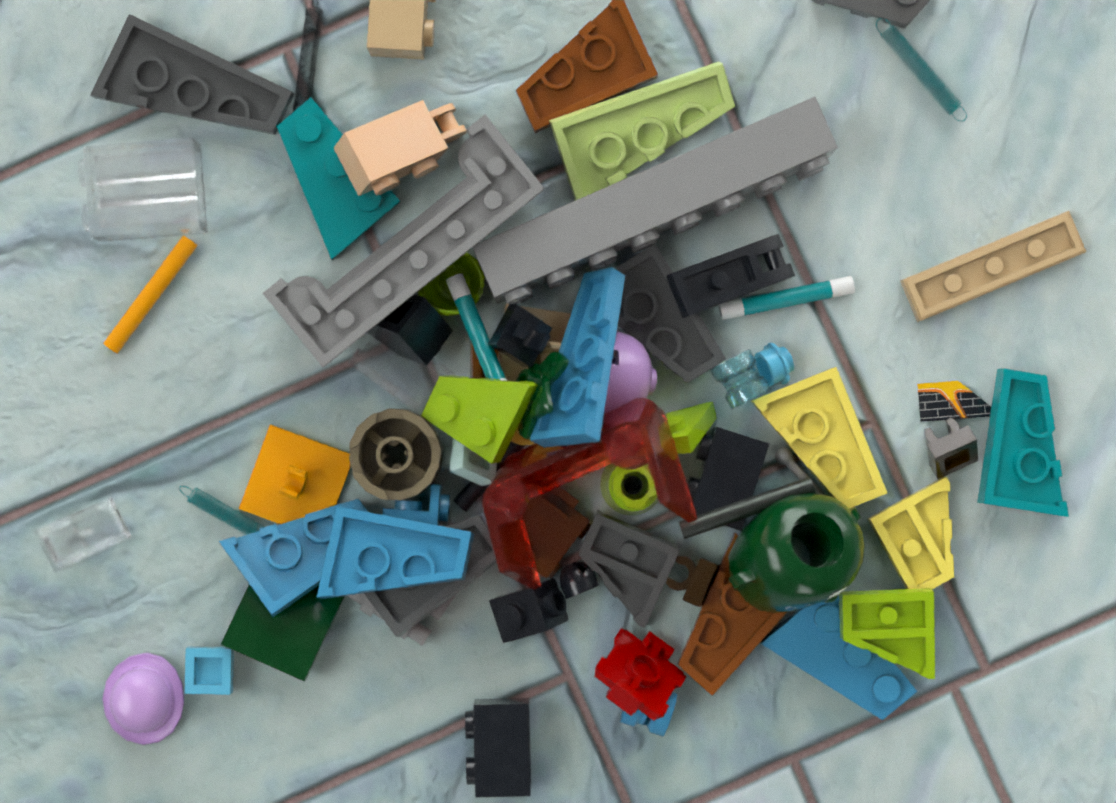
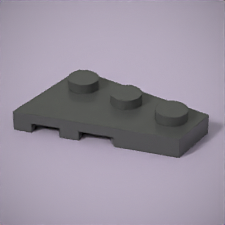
M478 515L446 526L474 533L465 580L364 593L396 637H401L509 554L482 517Z

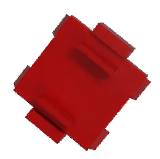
M620 628L615 636L614 646L606 659L602 656L597 663L594 675L595 678L610 688L605 696L608 700L631 717L638 709L653 721L665 715L669 708L666 702L673 690L682 686L687 676L684 675L682 670L668 661L675 651L670 645L651 631L641 641L628 630Z

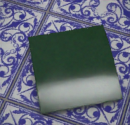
M248 585L221 645L305 682L324 639L329 634L345 596L325 599L317 598L318 585L282 612L272 617L256 593Z

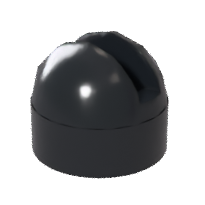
M573 562L561 570L559 578L560 587L565 599L599 586L594 572L583 562Z

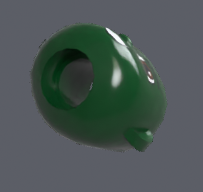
M808 493L782 498L764 509L761 513L755 515L736 538L728 556L729 573L731 576L728 580L734 590L738 591L746 602L760 611L780 613L807 608L816 603L833 602L842 591L850 586L858 575L863 563L865 545L863 533L858 524L861 515L855 506L848 509L846 505L832 496ZM791 536L801 540L807 547L810 554V565L802 562L795 554L791 543Z

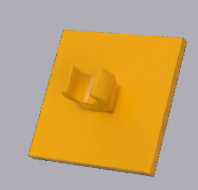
M270 424L239 509L275 523L283 524L303 518L306 514L337 505L351 468L349 461L350 453Z

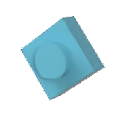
M189 646L186 648L185 694L230 695L233 693L234 650L227 647Z

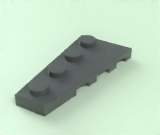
M129 14L90 96L95 99L275 135L278 130L276 126L282 122L294 97V93Z

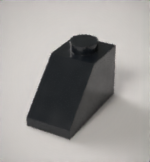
M414 294L367 333L397 355L427 366L440 351L453 330L425 297Z

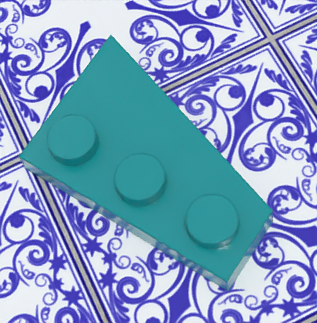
M311 97L276 126L331 260L336 258L400 203V200L391 190L381 195H376L374 190L358 196L334 150V146L343 134Z
M1005 368L997 369L977 503L1069 517L1067 501L1062 499L1059 477H1063L1060 460H1056L1052 435L1055 430L1046 375Z

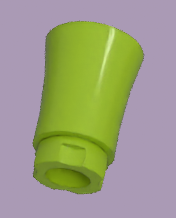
M648 457L613 460L606 465L602 472L600 488L602 496L609 507L620 514L634 516L643 514L656 505L662 494L663 479L658 466ZM630 476H637L642 483L640 491L635 494L628 493L624 488V482Z

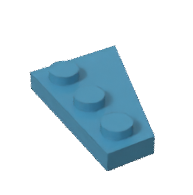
M337 506L317 598L325 599L465 580L474 533Z

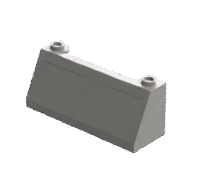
M483 115L466 129L470 137L463 142L458 152L459 166L467 177L330 288L326 289L320 281L313 277L301 276L291 280L289 283L281 278L263 292V295L322 367L329 364L545 189L486 115Z

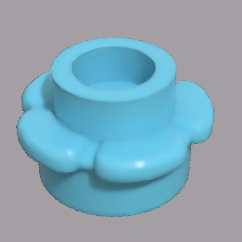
M768 343L764 346V350L755 354L754 359L757 371L762 380L769 386L779 382L783 385L788 384L790 381L789 373L794 371L793 358L785 347H778L774 343Z

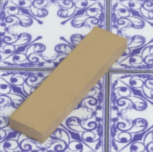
M1066 211L905 278L900 282L917 322H920L1086 252V249L1070 212Z

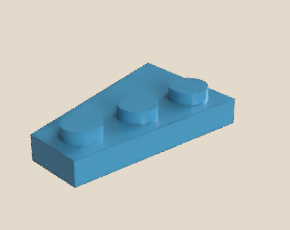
M359 498L306 514L303 518L277 526L273 524L260 528V531L238 538L234 536L219 541L222 548L272 617L320 585L336 508L338 506L368 512Z
M839 596L830 603L821 602L807 608L798 609L760 642V644L881 720H884L917 692L894 663L841 639Z

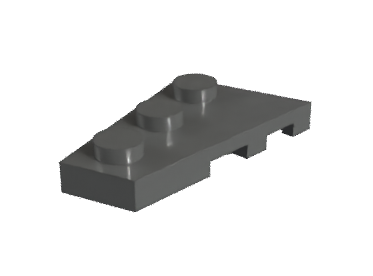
M655 244L614 268L625 275L618 327L642 343L650 354L686 384L726 360L698 313L682 318L666 278L667 275L672 273V270Z

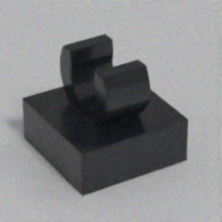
M509 304L488 344L522 367L532 368L539 354L543 353L551 337L549 334L552 327L518 304Z

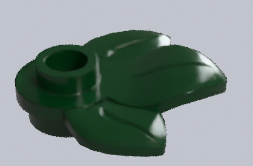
M555 351L550 353L541 364L535 363L532 368L523 369L516 379V382L532 381L538 385L518 425L519 434L527 440L532 435L537 418L553 411L550 385L562 375L569 364L567 357L562 353Z

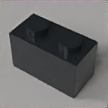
M713 427L712 434L704 435L697 450L696 459L703 461L698 478L689 477L683 494L682 502L689 504L686 513L697 516L752 497L769 443L723 428ZM745 519L724 526L742 531Z
M529 698L475 699L473 711H465V738L474 739V757H466L467 785H475V798L531 796Z

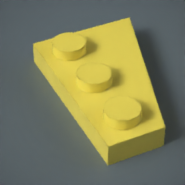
M837 367L751 401L827 492L846 505L848 509L887 494Z

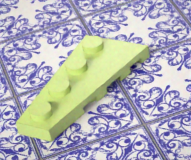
M715 62L549 120L574 201L622 181L627 177L628 173L645 162H651L665 153V149L684 137L688 138L734 108L735 104L723 63Z

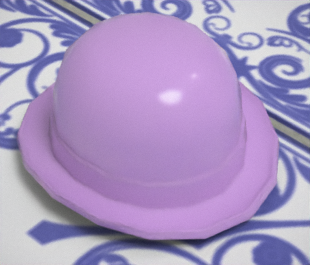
M150 653L132 655L119 663L107 679L103 694L105 716L112 729L125 740L141 745L160 742L170 735L182 717L185 701L183 683L176 668L163 657Z

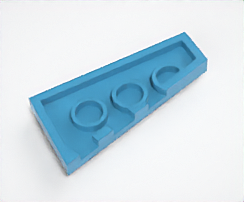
M612 267L584 273L559 349V353L567 357L569 364L562 375L550 385L553 411L537 418L530 437L532 442L544 448L600 441L625 275Z

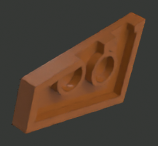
M612 0L558 53H555L516 89V94L536 134L551 127L549 120L617 97L656 79L658 73L625 1Z
M735 532L731 537L677 662L679 667L712 696L787 613L760 611L746 602L741 594L734 590L728 580L731 577L728 556L738 537Z

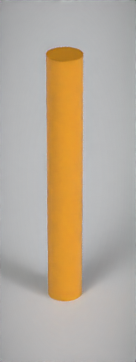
M185 235L181 237L103 342L106 347L117 354L197 248L198 245Z

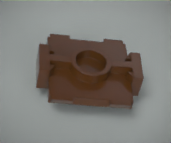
M527 476L517 489L520 493L502 518L497 516L489 528L509 553L503 557L505 560L524 574L531 567L546 579L547 577L552 579L562 566L559 561L577 538L582 539L591 524L589 519L574 509L579 500L555 482L548 489L533 477L529 478Z

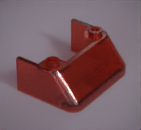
M647 398L633 399L621 407L604 414L599 442L545 448L538 444H533L513 453L503 461L483 496V510L500 573L533 590L541 587L523 518L529 500L612 463L623 470H634L648 464L659 503L688 523L698 520L668 420L661 407Z

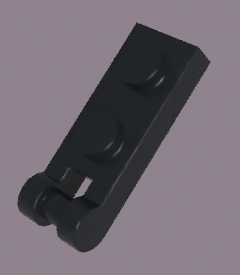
M776 234L667 275L666 278L682 318L794 277L795 273L791 263L786 264L780 248L784 246L780 235ZM757 257H764L769 271L763 273Z

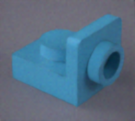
M431 484L429 511H421L422 502L395 500L394 509L383 508V515L440 526V521L448 522L450 495L442 494L443 485Z

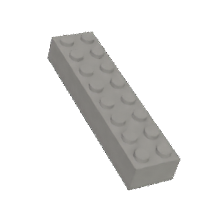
M812 97L479 242L473 247V250L496 303L499 304L506 301L507 304H520L532 298L533 292L531 289L548 283L549 288L553 289L575 279L574 271L589 265L591 271H595L615 262V257L618 256L616 252L631 247L632 252L636 253L658 243L659 234L672 228L674 235L696 227L699 225L698 221L703 219L701 216L703 214L714 211L715 216L719 217L739 208L741 206L740 203L745 201L744 197L755 192L757 199L768 196L782 189L781 185L788 182L786 179L796 174L798 180L801 181L824 170L823 167L830 164L828 158L838 147L816 97Z

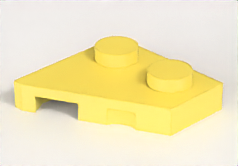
M947 477L936 480L868 518L870 525L906 589H934L954 578V560L950 543L952 539V519H949L948 499L950 482Z

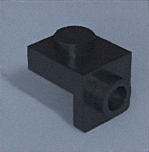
M554 578L489 600L503 643L548 631L568 621L566 600Z

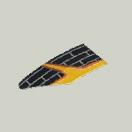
M959 381L917 384L920 422L947 420L949 418L965 419L990 416L991 406Z

